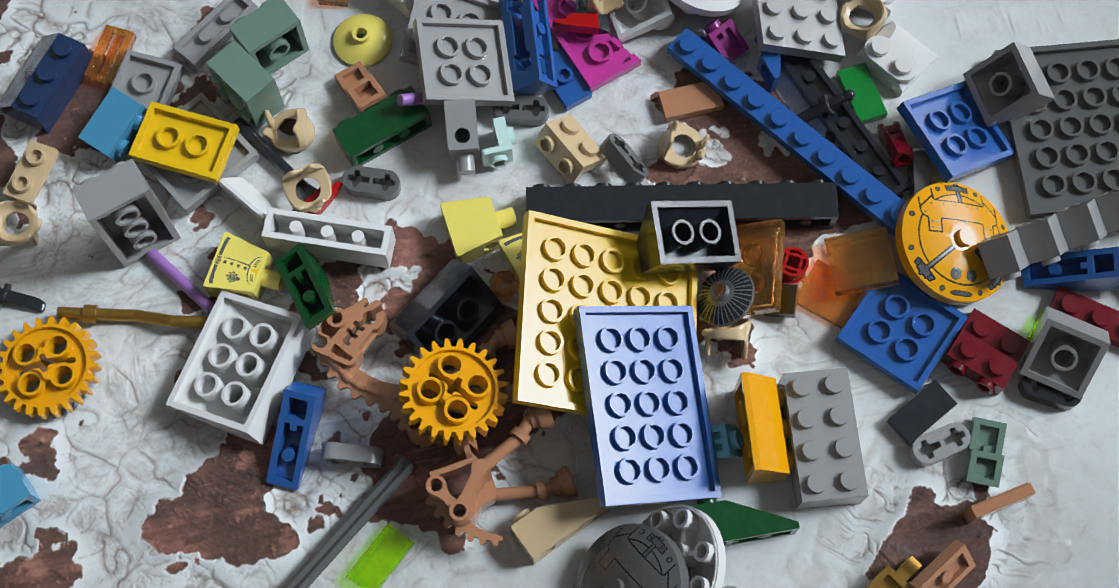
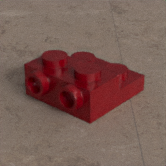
M974 308L941 362L947 365L948 370L953 374L965 376L975 382L976 387L988 394L993 393L997 396L1005 388L1030 341Z

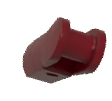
M894 121L892 125L884 126L883 123L878 124V138L885 146L896 168L909 166L913 162L914 154L904 137L899 121Z

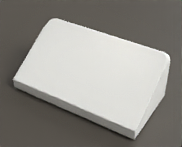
M222 178L219 182L224 193L264 227L268 207H277L243 178Z

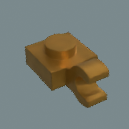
M913 556L908 558L896 571L887 565L865 588H912L906 581L922 565Z

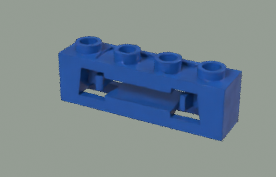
M499 0L513 93L539 96L558 88L547 0H537L538 11H535L533 0ZM540 57L545 59L546 75L542 73Z

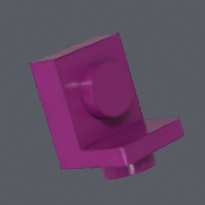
M731 18L722 22L719 19L712 21L703 28L705 33L700 36L703 41H707L713 49L730 62L749 49V46Z

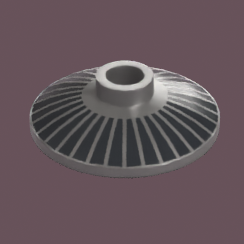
M735 267L718 270L708 276L700 286L697 294V310L701 318L708 324L717 327L729 326L742 319L751 308L755 297V287L751 277L745 271Z

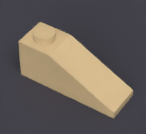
M596 497L541 506L531 512L529 509H525L512 519L514 524L510 526V530L532 563L536 564L613 507L600 508L599 498Z

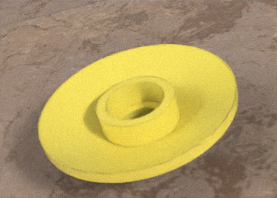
M358 14L347 18L337 27L333 37V45L337 56L344 63L352 66L360 61L366 68L374 66L386 58L392 47V34L388 25L382 19L370 14ZM360 34H366L363 38L357 37Z

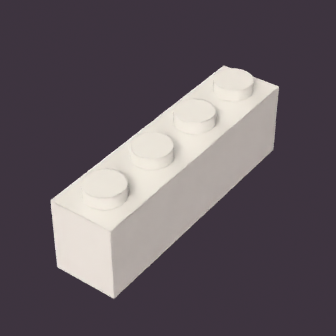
M268 207L261 235L268 250L287 252L300 243L314 257L389 269L396 242L392 226Z

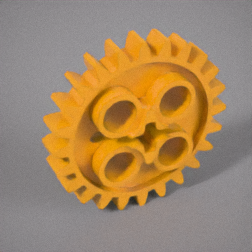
M49 316L47 323L44 324L37 317L35 327H31L24 322L23 333L20 334L16 330L12 331L15 338L13 342L3 340L4 345L8 349L6 352L0 351V358L3 359V362L0 363V372H2L0 374V384H3L0 386V394L6 396L4 402L10 406L14 405L13 409L21 414L25 411L27 416L34 418L38 412L39 417L47 420L51 411L55 417L60 418L62 408H65L70 413L73 412V402L76 401L78 404L84 405L81 397L83 393L93 395L92 390L88 386L90 383H99V380L93 373L101 371L102 367L94 361L99 360L102 356L98 351L94 350L98 344L93 339H89L91 334L86 329L81 330L82 327L77 322L70 325V322L65 317H62L59 323H57L53 316ZM67 343L66 349L62 353L56 354L57 348L61 344ZM35 351L34 357L30 361L24 362L26 355ZM67 373H72L71 379L67 383L61 384L62 377ZM40 381L39 387L35 391L29 392L30 386L34 382Z
M446 338L442 348L433 341L431 352L421 347L419 349L420 359L411 356L409 359L411 367H403L402 375L406 379L399 380L398 388L405 391L399 393L398 401L407 403L402 406L401 412L402 414L412 413L408 421L409 426L419 422L418 434L421 435L429 430L431 432V442L440 435L443 436V444L446 446L450 437H455L458 446H461L463 436H467L473 443L476 439V431L485 437L488 433L487 425L496 427L498 422L496 416L503 415L505 408L500 404H506L508 395L501 392L506 391L508 383L499 380L503 377L504 370H493L497 359L494 358L486 361L485 358L488 350L484 349L477 354L474 352L476 345L474 342L466 349L463 348L462 339L458 340L456 347H452L449 339ZM452 365L458 372L448 374L444 372L442 367ZM429 374H434L436 378L429 377ZM479 385L485 392L475 394L469 390V386ZM426 389H431L435 391L438 396L436 398L429 399L424 397L421 394V392ZM454 389H457V390L459 391V393L456 392V391L453 392L452 395L447 392V391H450V392H451V391H453ZM470 405H471V406H477V409H476V410L472 409V408L470 407ZM458 409L463 412L464 417L454 419L448 414V411Z

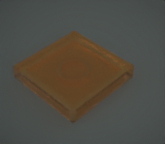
M886 226L824 238L836 297L899 285Z

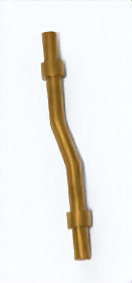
M84 304L83 307H57V319L65 317L70 320H82L83 323L97 324L98 321H126L170 328L203 329L209 317L169 315L138 309L99 308L98 305Z

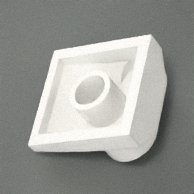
M623 0V7L609 13L621 42L652 29L665 30L673 24L676 18L675 9L670 0Z
M892 20L876 36L867 40L864 48L856 55L854 61L858 64L865 63L870 74L900 97L937 59L938 55Z

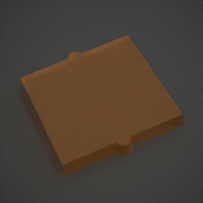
M817 259L809 275L802 279L803 285L798 292L797 305L842 329L851 311L857 309L856 302L866 285Z

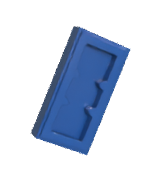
M559 48L553 51L558 88L552 91L565 110L569 111L591 99L592 92L563 49ZM540 58L542 73L546 75L545 59Z

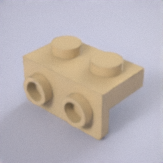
M571 114L545 123L534 142L567 183H576L582 173L603 165L607 159L597 143L592 140Z
M30 140L2 194L8 200L21 201L32 205L59 155L58 150Z

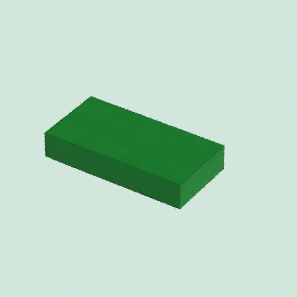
M865 63L837 71L835 76L842 92L844 93L848 89L855 92V98L852 101H848V103L864 125L886 118L887 110Z

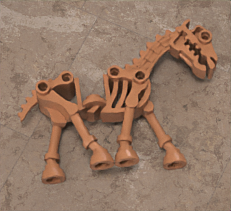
M364 298L346 309L341 310L337 308L336 313L324 320L318 329V334L326 346L319 348L315 344L311 345L323 367L329 366L330 370L327 373V377L329 379L337 378V388L340 391L349 389L353 400L364 397L366 398L367 406L370 407L378 403L380 404L379 410L381 413L390 410L392 412L390 415L391 421L400 420L398 429L400 431L406 430L410 441L415 445H419L420 448L443 441V436L438 435L431 442V432L429 430L419 435V422L409 426L408 421L412 413L402 414V406L407 402L398 401L399 393L405 390L398 388V384L380 381L359 369L364 359L362 354L375 337L381 336L386 329L388 320L382 303L375 300L369 304L368 299ZM512 319L502 323L500 329L494 331L495 334L486 344L481 343L477 347L478 352L476 353L478 354L482 350L487 349L485 360L488 361L496 357L495 352L499 347L500 349L507 347L508 350H515L517 330ZM455 369V370L452 371V372H451V371H444V372H446V373H448V374H454V373H457L458 370ZM429 374V377L436 378L434 374ZM507 382L506 391L501 393L508 395L506 402H511L513 398V384L510 385V382ZM482 387L469 388L475 394L485 392ZM426 389L421 392V394L424 397L429 399L436 398L438 396L437 393L431 389ZM454 389V390L451 391V392H450V391H447V392H448L449 394H451V395H452V393L455 392V391L459 393V391H458L457 389ZM538 407L527 409L519 426H514L509 432L511 436L483 459H478L475 456L479 457L477 440L472 443L467 436H463L461 446H458L455 437H450L452 438L459 462L429 472L430 477L426 482V490L429 497L425 502L428 506H436L437 509L433 515L435 518L442 516L445 518L443 522L445 528L453 525L456 536L459 537L465 533L467 534L468 542H472L474 538H477L482 546L485 545L486 541H491L492 545L497 547L498 542H503L502 536L486 532L475 526L480 513L485 508L492 506L497 501L539 498V501L548 500L547 496L552 494L555 497L563 495L564 498L578 496L567 465L557 470L555 476L549 478L550 482L544 483L543 480L536 481L535 485L496 488L492 477L491 469L521 444H527L531 439L529 433L532 428L539 426L541 429L555 428L550 409ZM458 409L448 411V414L454 419L464 417L463 412ZM471 472L462 494L455 499L448 491L446 480Z

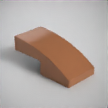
M360 61L334 75L340 88L360 112L387 98L386 93L372 74L367 72Z

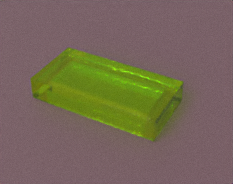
M387 523L346 577L360 588H381L415 543Z

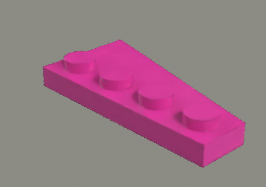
M533 0L535 11H538L537 0ZM547 0L551 36L559 48L563 49L591 92L641 66V59L634 53L631 55L623 48V44L616 37L612 38L607 33L599 35L582 34L552 27L554 19H563L570 13H574L576 2L573 0Z

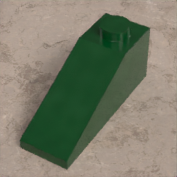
M298 243L274 260L294 304L309 331L336 313L330 282L319 261L305 247Z
M717 498L703 499L697 501L698 505L693 506V508L701 510L714 521L720 531L724 546L792 535L800 529L798 521L728 500L717 501Z

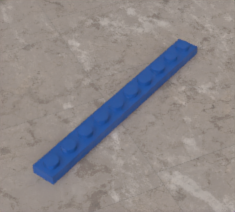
M686 28L667 47V53L708 85L819 177L827 182H836V189L840 194L895 237L897 219L906 202L690 29Z

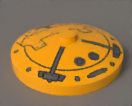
M940 182L923 188L907 200L899 213L896 223V247L905 271L923 292L946 304L969 305L989 297L1004 283L1001 277L990 280L977 245L990 236L1008 232L1001 215L988 199L965 185Z

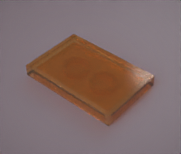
M781 219L736 225L742 262L731 267L745 271L751 277L755 287L754 301L746 315L780 312L785 222Z

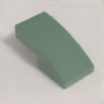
M972 417L970 426L971 440L967 447L965 481L999 488L1005 457L1002 455L1007 423Z

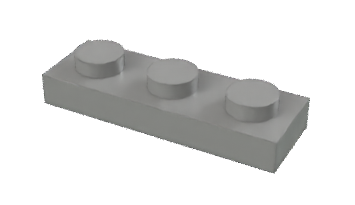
M223 0L173 47L175 52L197 70L232 37L229 27L238 18L247 16L258 9V6L252 0Z

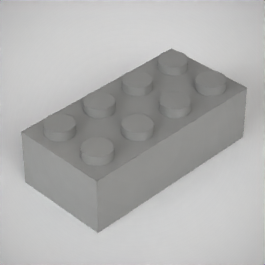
M132 158L126 162L122 161L114 164L108 171L97 177L87 178L79 186L71 189L88 222L125 268L145 258L150 250L156 249L158 251L181 239L165 208Z
M848 368L783 373L778 382V388L783 390L784 407H781L782 418L787 420L789 428V438L786 439L787 451H791L793 455L794 468L790 472L796 510L861 504L869 495Z

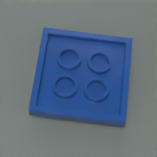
M966 81L903 101L896 108L946 183L1009 160L1016 154L997 125H986Z
M887 264L835 341L914 394H917L968 316L951 305L930 297L911 279Z

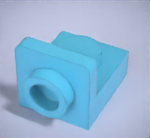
M726 423L711 426L716 460L742 457L741 449L744 446V442L737 426Z

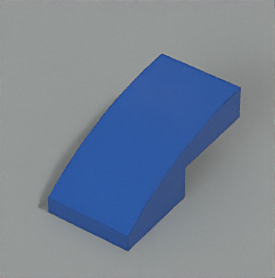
M755 35L754 41L758 46L757 35ZM760 51L761 55L757 70L771 93L776 90L780 78V54Z

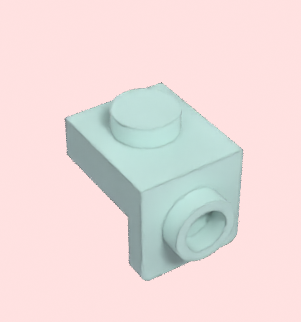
M504 116L492 119L497 146L481 150L483 167L500 168L509 162H513L512 145L516 144L513 127H507Z

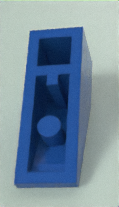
M1119 246L1065 252L1060 255L1061 260L1046 266H1042L1041 262H1036L1022 270L1024 289L1056 290L1061 286L1070 291L1099 292L1119 290Z
M295 381L284 389L266 479L267 483L294 490L299 489L321 419L326 388Z

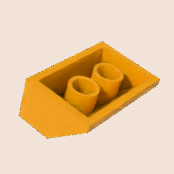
M743 372L740 374L733 392L738 428L744 442L742 456L746 484L785 481L790 471L794 468L792 452L786 451L785 439L789 438V428L787 420L781 417L780 407H784L782 388H777L776 378Z

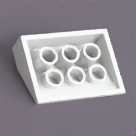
M221 290L165 405L232 435L263 445L281 407L284 389L291 385L316 329L313 328L309 331L298 313Z

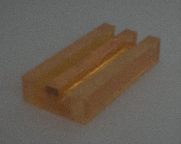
M106 25L84 73L86 80L90 82L95 80L101 85L106 83L111 87L126 50H132L137 38L135 33ZM113 35H116L112 47L108 50V53L106 55V61L99 74L97 73V71L101 65V62L104 58V55L108 49V46L111 42Z

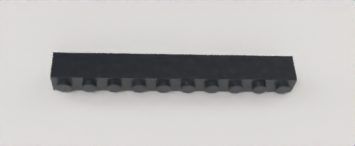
M822 179L812 180L809 183H796L794 180L765 183L761 180H754L747 184H735L732 181L704 184L700 181H692L686 185H673L671 182L642 185L638 182H630L624 186H612L609 183L581 186L577 183H568L563 187H550L548 184H536L532 187H526V212L531 210L622 232L640 231L647 203L650 201L732 200L737 230L834 228L839 218L836 182H827Z

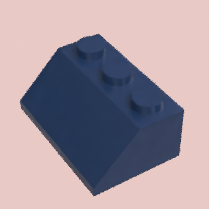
M61 33L43 36L0 100V112L49 134L95 63L86 45Z

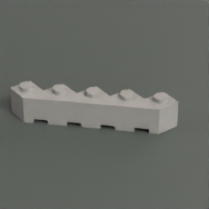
M1119 188L1094 196L1091 200L1055 211L1052 215L1016 226L1011 231L990 236L979 242L977 245L990 280L1001 277L1002 281L1012 280L1021 276L1020 271L1030 264L1041 262L1042 266L1060 261V255L1068 249L1079 246L1081 251L1099 246V240L1107 234L1116 231L1119 233Z

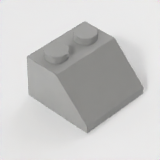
M1017 42L1009 44L963 74L987 126H993L1029 115L1055 99L1031 48Z
M1047 306L1032 334L1019 374L1081 399L1110 346L1109 333L1106 330Z

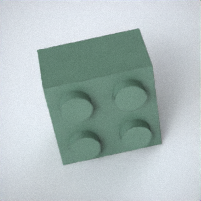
M267 0L258 9L247 16L238 18L229 27L233 39L270 75L309 51L301 22L284 0Z
M235 40L206 62L211 73L208 78L217 88L215 93L226 105L231 102L236 107L235 112L238 117L246 124L251 122L259 129L267 122L265 110H269L273 117L285 107L275 79Z

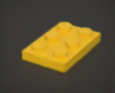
M151 101L128 155L134 161L218 184L240 129L238 125Z

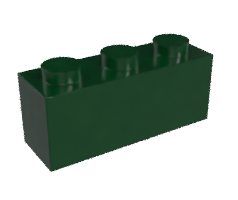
M412 85L405 89L394 91L389 98L372 105L353 118L342 120L338 123L337 127L332 129L336 143L351 166H363L432 127L430 112L425 105L400 107L397 103V96L399 94L416 93Z

